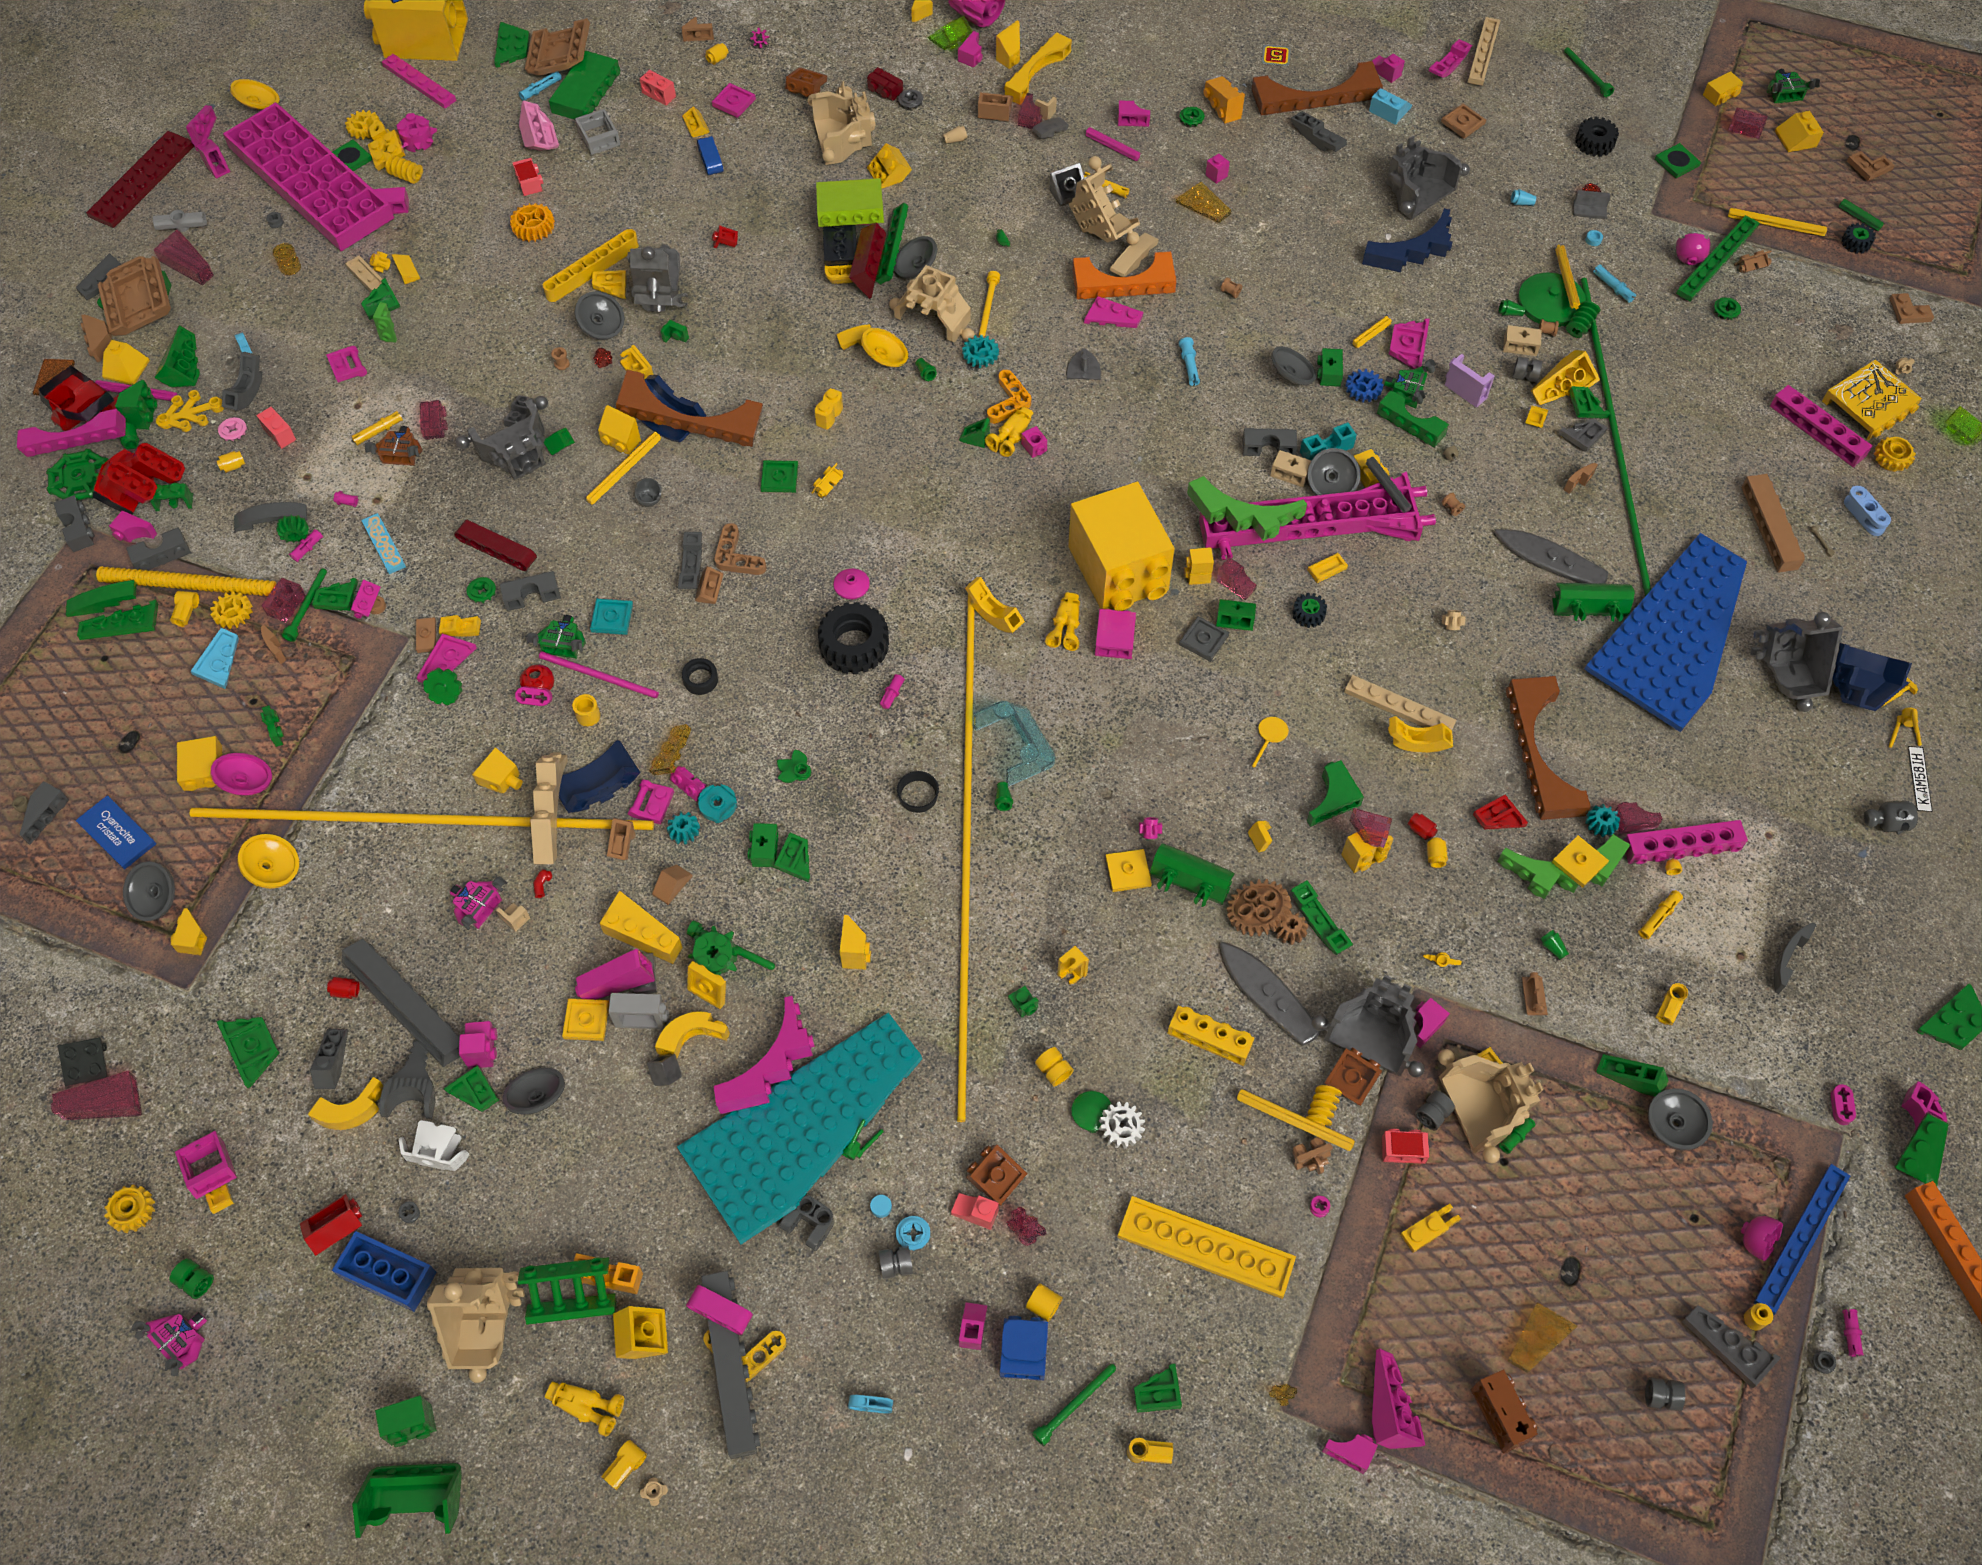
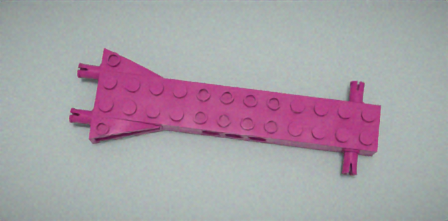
M1406 471L1400 477L1395 479L1391 477V480L1411 504V509L1406 513L1401 511L1384 487L1377 483L1354 492L1248 503L1261 506H1279L1291 504L1302 499L1307 503L1306 512L1302 518L1295 519L1285 526H1280L1276 537L1264 541L1252 526L1246 530L1235 532L1225 517L1221 521L1209 524L1200 512L1199 524L1205 548H1220L1221 559L1226 560V555L1227 560L1233 557L1230 548L1232 546L1371 531L1402 538L1405 541H1419L1423 526L1435 525L1436 518L1434 514L1419 516L1414 498L1427 497L1426 485L1411 487Z

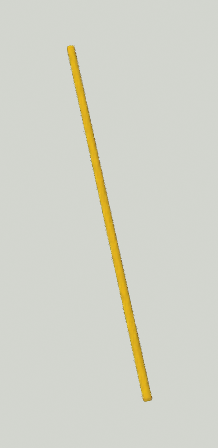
M225 808L190 809V817L517 827H531L530 819L532 818ZM557 818V828L611 829L613 820ZM627 820L633 822L634 830L654 829V821Z

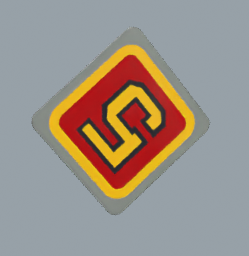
M1263 45L1262 63L1289 66L1291 48Z

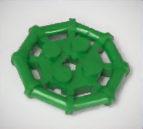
M85 449V451L62 454L63 456L51 468L47 469V491L49 494L61 499L74 495L77 500L94 499L93 487L99 474L97 469L101 468L109 459L94 453L91 449ZM90 459L95 460V462H93V463H92V462L90 463V462H88V461H89ZM62 487H64V488H66L67 490H66V493H65V492H63V491H61V490H59V489H61ZM86 490V492L74 494L76 491Z

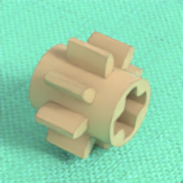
M1448 610L1446 615H1442V624L1446 625V629L1460 630V626L1465 625L1466 616L1461 615L1462 611Z

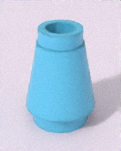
M1518 189L1512 192L1510 201L1514 205L1534 206L1536 196Z

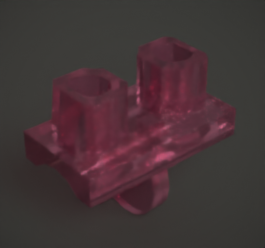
M1018 1207L1011 1211L1012 1219L1006 1222L1007 1227L1019 1236L1020 1242L1025 1246L1034 1244L1037 1241L1036 1237L1047 1234L1046 1229L1038 1223V1219L1034 1216L1026 1215L1024 1208Z

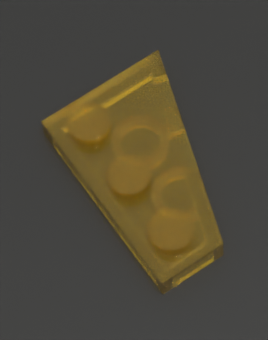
M1199 182L1176 198L1177 204L1218 223L1231 215V209L1202 182Z

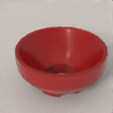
M541 664L527 667L520 675L521 687L545 688L550 691L555 681L552 671ZM534 671L540 672L538 678H531L530 674Z

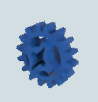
M1358 369L1357 373L1353 371L1351 375H1348L1345 385L1347 387L1346 392L1350 393V397L1355 396V401L1361 399L1362 403L1365 400L1371 402L1372 398L1377 400V397L1381 396L1384 386L1382 384L1383 379H1378L1379 374L1374 375L1373 370L1369 373L1367 369L1364 372Z

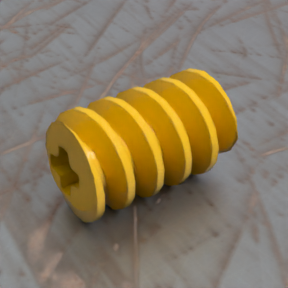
M394 154L390 155L386 160L385 168L389 175L412 184L417 183L421 179L423 174V167L421 165H417L415 162L395 156Z
M1328 1085L1317 1086L1306 1118L1323 1126H1331L1332 1121L1329 1119H1333L1335 1116L1331 1111L1337 1110V1106L1334 1104H1339L1340 1100L1336 1096H1341L1342 1092Z

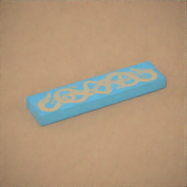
M377 513L361 520L388 573L392 574L405 568L406 566L379 514Z

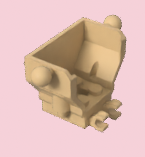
M829 91L809 95L808 104L813 109L814 124L825 165L841 163L855 151L861 150L863 147L872 146L871 132L875 129L876 124L874 113L870 112L869 104L866 102L865 91L862 92L863 95L861 97H857V93H854V97H843Z
M1097 156L1091 157L1088 164L1095 172L1077 182L1076 195L1072 202L1068 203L1082 232L1094 233L1106 242L1117 240L1127 233V242L1130 245L1137 244L1139 242V235L1132 229L1140 225L1138 217L1129 220L1120 213L1116 214L1114 209L1121 205L1119 200L1116 199L1110 202L1106 195L1113 191L1111 184L1102 187V184L1105 182L1106 172L1113 170L1111 163L1101 167V159Z
M925 265L916 279L910 280L907 284V291L902 298H892L889 302V306L894 311V316L897 319L901 320L905 311L908 308L913 309L916 303H918L923 308L922 314L928 315L931 309L937 311L938 318L947 328V340L956 342L960 335L967 342L968 338L974 339V331L971 328H966L971 321V308L959 293V288L955 284V277Z
M1443 1049L1438 1054V1061L1446 1066L1447 1069L1439 1076V1079L1447 1096L1455 1105L1454 1111L1473 1153L1483 1151V1158L1486 1162L1496 1163L1500 1158V1152L1495 1146L1505 1139L1514 1127L1524 1124L1525 1119L1529 1118L1528 1111L1540 1101L1538 1094L1543 1091L1541 1083L1538 1082L1535 1085L1528 1076L1534 1072L1531 1063H1528L1526 1066L1522 1062L1514 1065L1509 1063L1499 1064L1476 1055L1454 1062V1053L1449 1049Z
M455 1268L453 1275L449 1277L447 1283L435 1286L431 1297L428 1298L427 1308L431 1312L432 1325L436 1328L437 1341L441 1345L442 1357L446 1361L448 1369H470V1380L474 1383H480L487 1376L486 1369H490L498 1364L503 1351L505 1321L509 1305L520 1306L522 1304L520 1297L525 1296L523 1288H517L516 1281H518L519 1272L504 1273L502 1268Z

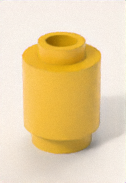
M717 43L706 51L705 58L708 63L715 65L726 58L729 52L725 44Z
M232 451L218 456L219 460L216 461L220 471L224 470L225 473L245 465L240 451Z
M1438 837L1432 838L1426 844L1428 862L1433 868H1442L1446 866L1448 861L1446 841Z
M1763 1303L1755 1304L1744 1314L1745 1324L1752 1330H1761L1773 1320L1772 1310Z

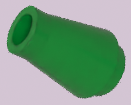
M1506 299L1501 301L1498 312L1502 316L1522 317L1525 307Z
M923 358L917 359L915 365L922 379L926 381L934 380L937 375L936 368Z
M999 782L997 784L994 804L998 810L1008 811L1012 808L1014 801L1008 788V783Z
M1554 930L1540 939L1543 942L1542 945L1559 960L1569 954L1559 933H1555Z

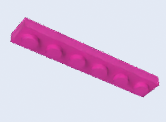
M395 54L382 61L384 68L444 109L456 101L455 95Z

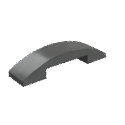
M275 502L253 506L234 515L235 532L254 529L253 524L278 521V519H283L284 516L289 517L291 514L292 516L299 515L300 518H305L306 521L307 506L306 504L295 502Z
M684 532L681 573L679 574L678 589H697L702 561V532Z
M1810 923L1803 927L1781 951L1775 965L1773 979L1774 989L1777 994L1786 987L1794 971L1786 966L1796 946L1798 945L1802 948L1808 942L1817 924Z

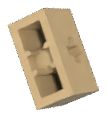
M1508 325L1504 335L1503 352L1537 356L1541 346L1542 330Z
M1279 450L1272 465L1270 476L1304 487L1311 461Z

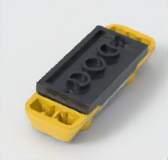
M856 225L824 226V264L827 279L832 284L853 283L849 276L857 248Z

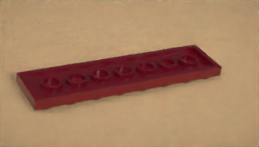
M167 131L86 212L88 218L115 228L194 147L192 141Z

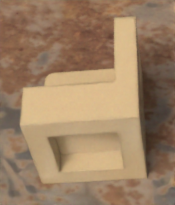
M1053 97L1048 103L1037 99L1035 101V115L1044 120L1050 119L1056 112L1057 98Z
M513 903L505 911L499 907L496 909L499 918L515 932L530 919L527 910L521 905L518 907Z

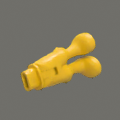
M1022 407L1011 415L1004 425L999 428L998 436L994 433L988 434L985 438V443L989 449L995 453L999 450L1000 455L1003 457L1011 456L1015 452L1014 444L1021 440L1022 433L1025 432L1031 422L1033 411Z
M1066 592L1061 599L1056 616L1053 618L1055 628L1045 638L1047 646L1051 648L1060 646L1062 630L1066 625L1067 630L1063 640L1064 648L1069 651H1075L1079 648L1080 642L1075 635V629L1080 625V601L1078 600V594Z
M552 1381L545 1394V1399L552 1401V1405L578 1418L579 1422L587 1423L591 1421L598 1426V1433L605 1437L614 1429L616 1419L608 1415H601L592 1408H599L613 1416L619 1417L624 1406V1396L620 1394H615L611 1400L602 1399L596 1390L591 1391L564 1382L558 1384Z

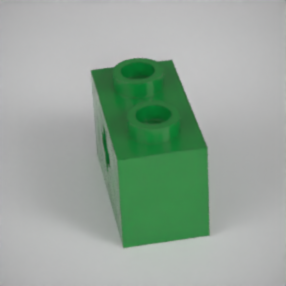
M1322 348L1321 355L1317 357V365H1320L1317 371V378H1320V386L1341 387L1343 378V349Z
M1220 599L1216 627L1253 631L1256 604Z
M754 823L753 831L750 830L749 841L752 842V846L748 848V860H751L752 867H774L777 859L779 837L777 824Z

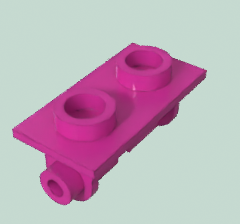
M363 579L351 607L356 618L369 617L381 588L380 586Z
M673 766L670 780L697 802L700 793L706 788V784L698 778L691 780L694 778V775L685 767Z

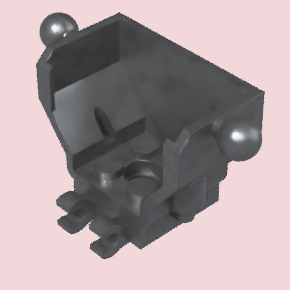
M1415 136L1407 140V147L1403 149V143L1396 147V154L1390 161L1386 184L1392 188V192L1396 194L1399 211L1411 220L1455 191L1460 176H1466L1470 172L1469 165L1461 163L1451 153L1431 151L1426 147H1421L1420 140L1414 142Z
M662 245L660 248L646 246L644 248L630 249L627 258L628 263H630L633 280L632 297H634V304H641L646 311H665V305H676L678 307L688 305V303H683L681 300L682 297L688 296V294H677L680 254L676 249H671L668 245Z
M538 396L535 398L534 403L531 398H527L524 402L530 410L531 416L481 440L474 427L467 428L466 430L469 435L458 436L455 441L456 446L460 449H466L469 447L470 442H472L482 461L504 468L507 473H511L514 480L528 473H533L534 470L546 465L542 448L545 447L543 443L545 441L543 436L545 428L537 409L544 410L547 408V398Z
M1827 612L1817 613L1814 620L1811 621L1789 618L1786 622L1767 624L1766 630L1754 631L1753 638H1759V642L1764 644L1762 647H1752L1750 655H1756V659L1766 661L1767 666L1773 671L1780 692L1788 698L1797 699L1798 709L1802 712H1808L1813 707V702L1810 698L1829 695L1843 626L1832 620Z
M1384 975L1382 980L1375 979L1372 988H1363L1360 993H1355L1353 999L1340 1004L1331 1023L1328 1022L1324 1015L1319 1014L1313 1017L1312 1026L1315 1030L1328 1031L1324 1039L1325 1041L1344 1050L1346 1048L1351 1050L1353 1047L1362 1053L1361 1058L1367 1061L1371 1058L1379 1063L1381 1068L1398 1076H1401L1404 1068L1408 1070L1412 1077L1423 1075L1425 1069L1420 1061H1408L1417 1043L1414 1032L1416 1024L1414 1019L1415 1012L1410 1007L1414 995L1409 993L1412 988L1411 986L1404 984L1401 988L1397 984L1390 983L1392 977Z

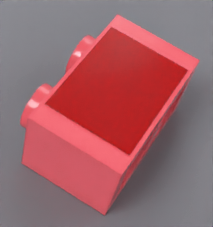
M531 158L513 162L515 174L523 195L527 196L541 192V184L544 183L541 174H537L539 173L537 164H533Z
M272 407L256 415L263 430L281 449L296 440L290 426Z
M1399 1129L1385 1131L1382 1136L1383 1162L1425 1164L1429 1158L1428 1133L1416 1129L1408 1132H1402Z

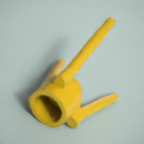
M1905 708L1901 711V715L1897 716L1889 748L1893 747L1901 723L1905 727H1914L1918 746L1922 745L1918 726V711L1915 708Z

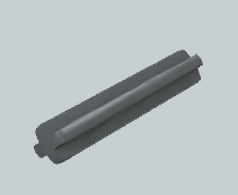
M1374 457L1368 458L1366 465L1403 513L1409 511L1411 504Z

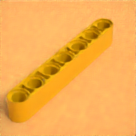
M633 229L624 230L543 283L546 299L549 302L558 301L591 280L594 271H605L628 256L630 249L639 247L636 232Z

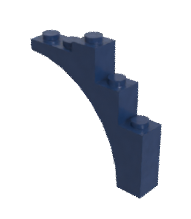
M1444 208L1437 223L1418 237L1394 243L1368 241L1362 264L1401 273L1402 266L1406 267L1407 262L1423 265L1424 259H1428L1429 254L1446 257V253L1451 251L1453 241H1450L1451 234L1448 233L1449 228H1446V226L1450 227L1452 217L1449 216L1450 209Z

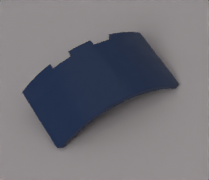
M649 375L645 379L650 391L667 407L685 415L707 416L698 402L690 401L684 397L680 399L673 394L674 391L659 375ZM640 420L652 431L674 442H682L690 434L686 430L674 429L670 426Z
M616 740L604 754L590 764L562 775L559 799L568 813L590 809L589 805L599 801L602 804L615 797L613 795L614 792L621 787L627 788L641 772L621 741Z

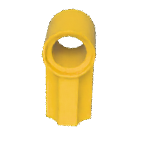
M176 592L174 597L175 607L170 618L172 624L178 627H185L188 624L193 608L196 609L199 605V595L197 592Z
M1675 983L1665 993L1664 1000L1655 1017L1659 1022L1665 1025H1673L1684 1000L1688 996L1686 986ZM1672 992L1677 993L1680 998H1676Z
M1135 1438L1127 1447V1457L1134 1463L1172 1464L1173 1443ZM1134 1445L1142 1447L1143 1455L1138 1456L1134 1454L1132 1447Z
M631 1440L626 1441L616 1455L617 1458L601 1476L615 1490L621 1486L632 1471L637 1470L643 1464L647 1457V1453Z

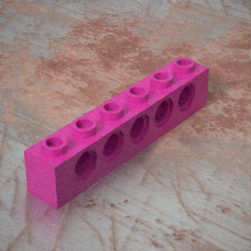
M1787 385L1777 393L1770 405L1771 408L1853 468L1868 455L1873 446L1790 385Z
M1741 820L1627 834L1624 841L1630 844L1625 853L1628 863L1644 864L1647 861L1655 860L1656 862H1661L1670 858L1699 857L1708 853L1716 855L1724 851L1737 852L1742 850L1748 839Z

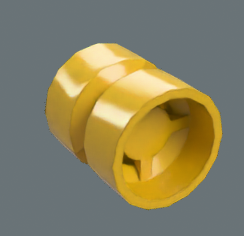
M1056 1047L1046 1050L1035 1062L1040 1071L1047 1073L1046 1078L1054 1087L1063 1083L1074 1071L1068 1061L1062 1060V1054Z

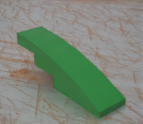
M134 580L81 593L67 600L66 616L73 617L102 613L106 607L120 606V601L136 599L137 584Z

